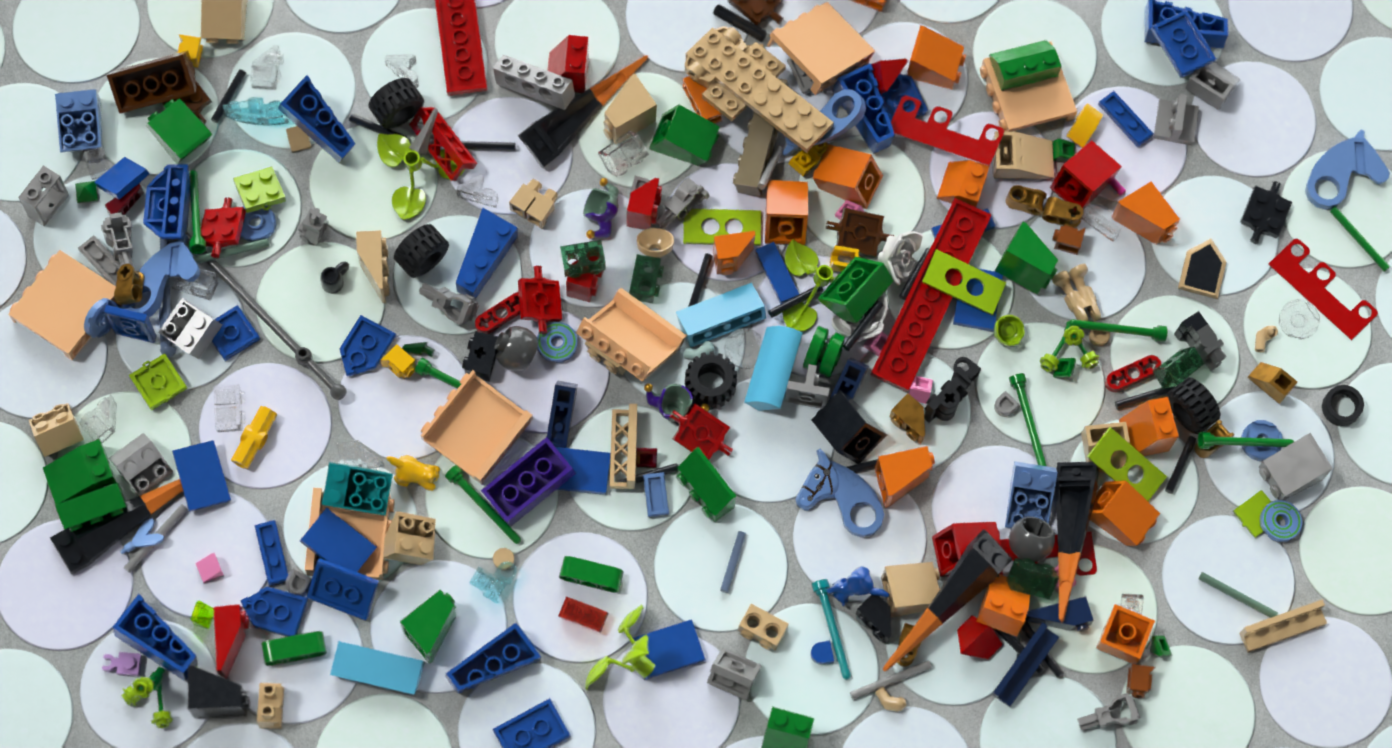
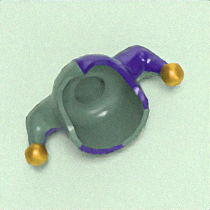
M602 178L599 183L607 191L593 188L585 202L583 216L597 222L600 228L597 231L588 230L586 236L589 239L609 237L612 232V219L618 212L617 199L619 190L608 183L606 178Z
M647 383L644 385L647 403L652 407L658 408L663 418L668 421L675 422V420L670 418L674 410L685 416L693 407L692 394L683 385L670 384L664 388L661 395L652 391V384ZM702 404L701 408L708 412L709 405Z

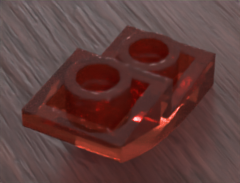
M566 597L558 617L601 633L609 613Z

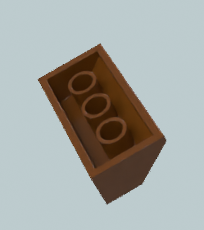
M188 50L114 70L106 75L119 114L196 93L195 69Z

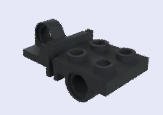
M960 357L955 361L951 381L945 382L941 387L942 391L938 395L933 394L926 402L928 405L924 408V419L928 423L935 417L942 421H948L954 417L959 402L968 394L966 389L981 371V368L969 358ZM963 362L968 365L969 369L964 371L961 367H957V365Z

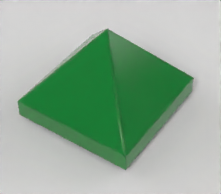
M94 181L75 183L77 203L98 201L97 186Z
M1059 358L1058 369L1054 371L1053 377H1071L1074 373L1076 359Z
M1152 636L1150 652L1159 657L1171 656L1172 653L1165 636Z

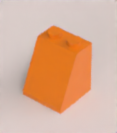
M920 25L907 75L911 76L914 80L952 90L954 83L958 84L961 72L958 71V68L964 65L966 55L963 54L964 46Z
M830 144L823 153L818 168L813 173V180L819 189L845 201L848 200L858 204L863 209L868 208L883 177L871 154Z
M769 180L766 188L765 243L789 244L791 240H795L805 245L808 221V182Z
M1152 181L1118 201L1112 214L1114 221L1156 245L1162 241L1166 243L1173 238V233L1177 230V225L1180 221V218Z
M1168 397L1148 400L1119 419V422L1127 423L1130 445L1143 456L1169 452L1179 437Z
M928 446L878 456L875 473L884 508L890 507L928 479L932 466L935 464L933 453L929 452Z
M1127 481L1104 482L1096 494L1090 521L1124 545L1137 546L1144 541V535L1156 524V519L1160 513Z

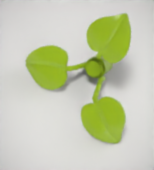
M378 134L377 150L382 162L389 167H397L403 160L409 170L411 188L406 186L398 188L392 195V206L400 219H411L418 215L426 204L424 191L414 189V172L422 167V163L435 169L438 168L441 177L449 179V177L436 160V164L425 160L424 157L420 158L418 152L409 148L411 143L406 137L397 134ZM445 149L440 150L442 158H445ZM451 161V170L454 172L457 165L454 161Z
M791 240L785 252V265L788 271L795 276H802L805 272L807 275L815 273L813 280L816 285L805 305L802 302L782 313L786 327L803 332L810 329L817 318L816 311L808 307L819 287H825L829 282L832 283L835 278L831 267L827 265L817 267L818 256L811 248Z
M642 604L631 611L622 620L618 628V632L622 633L624 631L633 644L631 650L626 653L622 662L608 656L600 659L591 668L586 678L585 689L587 691L589 685L596 681L605 672L608 665L612 663L629 669L631 672L635 670L643 678L653 671L655 664L646 657L649 654V637L644 635L635 642L629 633L630 627L637 621L642 609H644Z

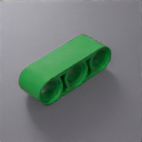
M564 556L559 578L567 582L618 593L624 571L617 567L572 556Z
M322 631L272 639L261 643L264 664L266 666L295 662L327 654L324 633Z

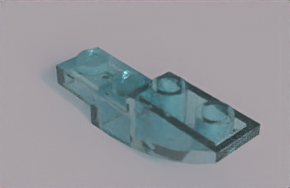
M252 97L246 101H232L223 105L226 118L237 122L265 126L289 123V119L277 109L282 102L279 100L264 104L263 97Z

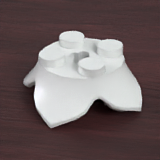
M911 231L904 234L901 233L898 236H888L883 252H880L878 255V262L884 263L896 285H901V281L906 283L918 262L912 255L919 250L923 234Z
M881 295L877 299L883 303V307L856 342L873 338L882 332L884 328L883 320L888 311L886 296ZM872 306L857 323L842 320L837 315L833 316L832 327L840 334L850 337Z

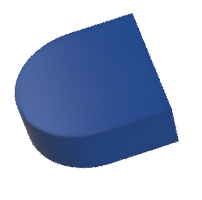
M830 640L813 645L810 655L816 664L834 663Z

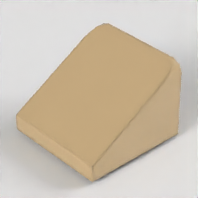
M298 126L286 129L292 153L312 148L309 136Z

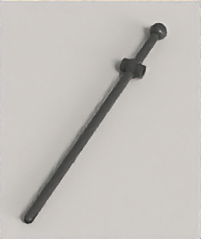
M186 231L185 234L188 235L187 243L189 244L192 236ZM216 260L206 262L295 353L297 363L302 366H308L330 389L332 398L341 400L345 397L347 393L345 386L336 384L312 360V353L308 348L300 347Z

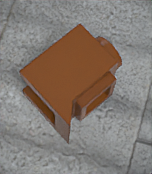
M1064 225L1059 230L1055 229L1052 241H1055L1054 249L1078 255L1086 228L1078 231L1077 228Z
M1131 664V668H1128L1126 693L1132 694L1134 698H1145V694L1151 690L1152 675L1150 673L1156 667Z

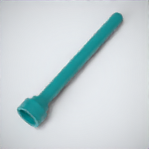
M828 579L818 580L811 584L813 592L820 597L842 677L848 680L851 674L826 592L830 588Z

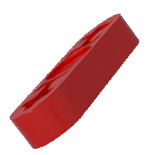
M519 292L510 295L480 314L475 319L477 332L489 334L520 314V305H515V300H519ZM499 309H505L508 314L504 318H499L496 316V312ZM481 321L488 322V327H480Z
M1149 355L1115 370L1107 376L1105 386L1111 392H1119L1150 378L1159 372L1161 360L1155 355ZM1149 362L1151 364H1156L1154 369L1152 367H1149L1145 369L1143 373V368H1145ZM1128 370H1137L1139 377L1135 379L1129 377ZM1123 373L1124 379L1119 381L1118 386L1115 383L1111 384L1112 378L1118 380L1122 377Z

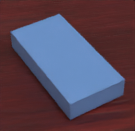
M664 472L644 474L643 481L648 517L669 515Z

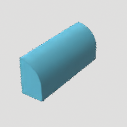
M752 283L676 312L680 328L687 335L685 339L690 348L766 319L765 306Z
M785 326L766 328L744 403L758 411L781 408L803 334L801 331Z
M338 641L330 675L415 695L425 662Z

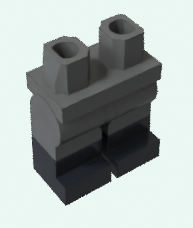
M1199 311L1182 321L1174 333L1178 340L1185 339L1191 347L1193 356L1198 358L1196 360L1198 365L1200 366L1205 363L1210 371L1220 366L1221 361L1227 357L1221 350V347L1224 345L1221 339L1217 341L1216 334Z

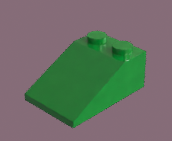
M100 439L81 445L43 467L55 505L117 483Z

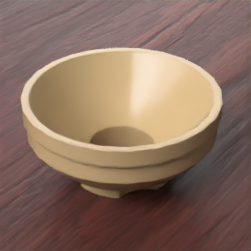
M649 228L643 230L637 236L639 251L649 258H662L673 249L674 237L665 229ZM656 248L659 251H652L650 249Z

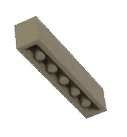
M779 79L789 87L787 80ZM753 111V118L748 122V136L743 140V154L738 158V172L733 176V185H735L738 193L761 196L763 190L759 189L757 185L774 151L779 131Z

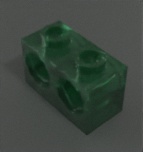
M601 240L560 246L565 277L576 278L582 274H599L606 270ZM597 256L599 259L597 261H590L588 258ZM571 259H575L578 261V263L571 265L568 263V261Z
M637 254L629 294L637 300L654 303V297H659L660 285H657L658 278L663 277L664 266H661V258ZM646 267H651L654 269V271L648 273L644 271V269ZM642 286H648L650 290L645 292L642 291L640 288Z
M1193 346L1180 349L1152 372L1164 389L1177 386L1205 363Z

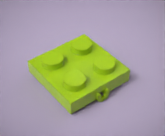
M272 166L233 178L246 213L260 209L266 211L273 205L286 202L284 192Z
M165 353L151 362H144L142 364L143 367L129 374L130 379L151 411L187 389V386Z

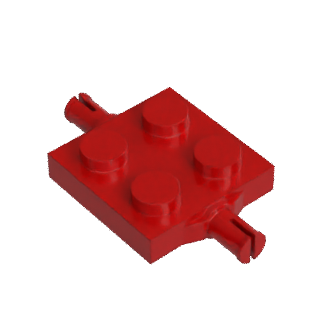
M227 197L224 198L222 208L205 209L201 236L206 241V247H213L211 253L213 258L220 257L222 247L239 244L246 211L243 207L231 208L233 199L230 197L228 199Z
M537 265L533 267L534 278H520L518 280L521 320L538 322V333L546 334V322H560L562 320L559 281L543 278L542 266Z
M694 404L690 412L685 416H682L675 410L670 415V418L679 423L678 430L672 440L690 452L699 447L707 459L710 460L713 453L718 450L727 456L733 451V448L723 443L730 427L698 405Z

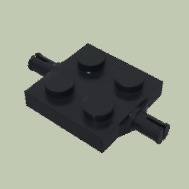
M1273 181L1270 190H1265L1256 185L1252 189L1240 223L1254 230L1250 239L1251 242L1254 241V244L1259 243L1261 234L1269 235L1276 239L1280 235L1292 201L1277 194L1281 186L1280 182L1277 184V181Z

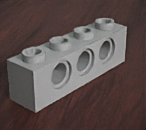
M502 55L493 67L497 85L563 110L567 108L575 97L572 80L512 57Z

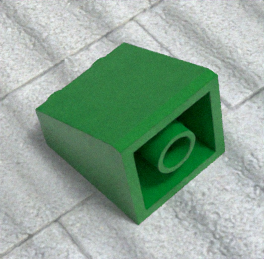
M180 98L177 101L172 99L163 106L165 110L160 114L157 111L147 118L149 122L146 124V127L176 164L204 144L213 135Z
M678 104L662 114L649 149L699 166L710 160L712 146L719 138L717 133L720 126Z
M1023 221L994 271L1038 294L1041 288H1047L1049 282L1056 274L1058 269L1055 268L1058 259L1030 226Z
M441 589L400 621L402 632L429 664L433 662L456 617L454 599L448 592L444 594Z
M772 706L761 748H807L814 718Z

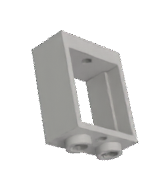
M43 165L18 198L28 217L45 227L69 196V193L60 175Z

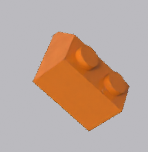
M972 160L948 162L937 199L952 204L954 198H957L977 207L990 166Z
M755 231L714 236L713 257L717 274L730 275L740 268L754 249Z
M1114 604L1096 649L1132 664H1137L1141 659L1155 620Z

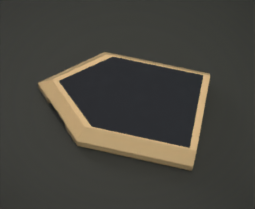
M1212 239L1186 252L1178 289L1218 299L1227 261Z

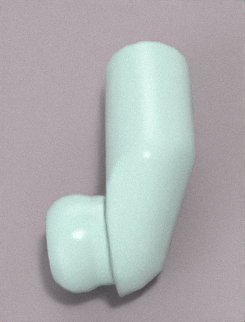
M706 341L697 350L686 347L684 358L693 359L696 356L700 358L701 353L704 352L706 355H709L710 352L714 351V345L712 342Z

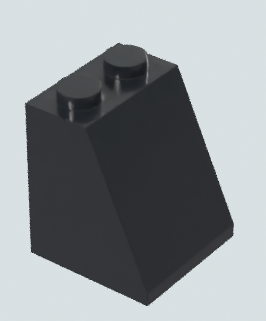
M840 390L831 397L830 401L811 420L837 453L857 464L861 463L887 436L884 430L849 395Z
M188 666V710L194 718L247 716V709H250V696L247 695V691H244L240 684L195 666Z

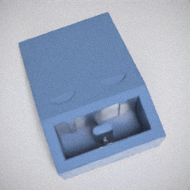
M96 89L55 94L60 153L102 148L100 96Z
M1014 461L1005 527L1012 528L1019 519L1024 517H1036L1049 524L1058 473L1056 468Z

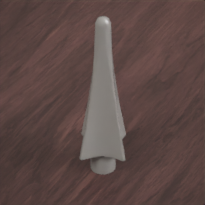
M437 108L432 111L424 127L409 146L410 149L418 152L419 156L421 154L427 155L433 125L438 113Z

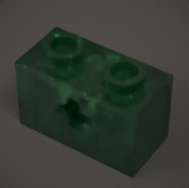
M1015 558L1006 580L1011 590L1050 600L1059 576L1055 568L1049 564L1043 563L1041 565L1028 558L1023 560Z

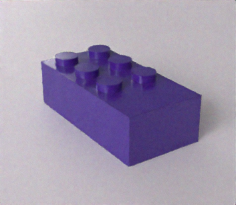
M546 437L485 486L481 492L511 527L573 477L576 472Z

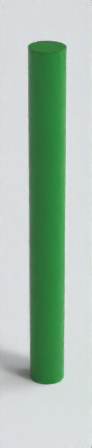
M1334 207L1330 213L1384 272L1388 270L1390 265L1337 207Z

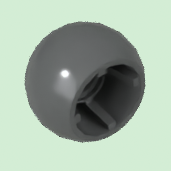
M509 327L505 333L501 332L495 342L494 349L497 350L496 358L504 368L511 371L527 369L535 356L538 339L532 331L525 327Z
M1036 517L1019 519L1012 526L1008 537L1012 552L1023 561L1038 562L1045 559L1052 552L1055 544V534L1052 527L1047 522Z

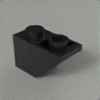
M871 594L857 608L855 613L857 615L856 619L863 626L867 625L877 640H883L887 643L891 637L890 605L880 596Z

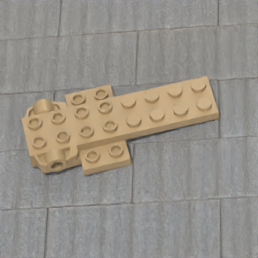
M722 26L717 29L712 27L686 52V61L684 63L686 74L692 80L707 88L702 94V98L730 121H733L749 107L806 153L834 125L833 121L777 78L786 69L784 63L757 42L748 49L740 33L733 27Z

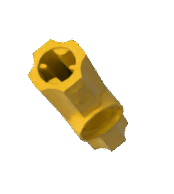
M260 406L251 424H248L243 430L240 438L241 442L231 462L243 469L249 468L257 451L261 450L267 441L268 431L277 417L276 412L266 406Z

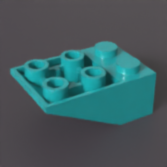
M329 462L321 504L385 516L393 473Z

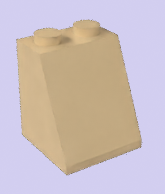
M201 0V38L206 39V43H218V39H226V43L238 44L239 40H244L247 0Z
M635 73L630 76L605 111V121H603L605 129L603 131L607 139H612L615 145L656 122L657 104Z
M933 562L885 566L881 576L883 588L889 593V597L886 600L890 605L891 618L926 611L941 589L937 582L940 580L939 571L937 568H934Z

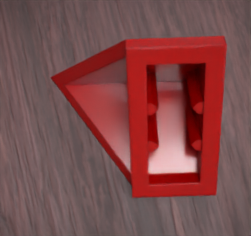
M906 58L882 60L871 64L880 94L888 91L908 63Z
M973 615L957 629L960 653L963 655L988 660L1003 645L993 628L977 622V617Z

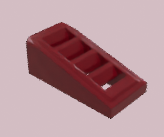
M140 183L121 199L114 198L106 203L104 206L108 214L121 213L125 215L144 194Z

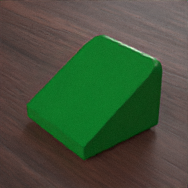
M1061 138L1052 141L1054 162H1067L1075 155L1074 142Z

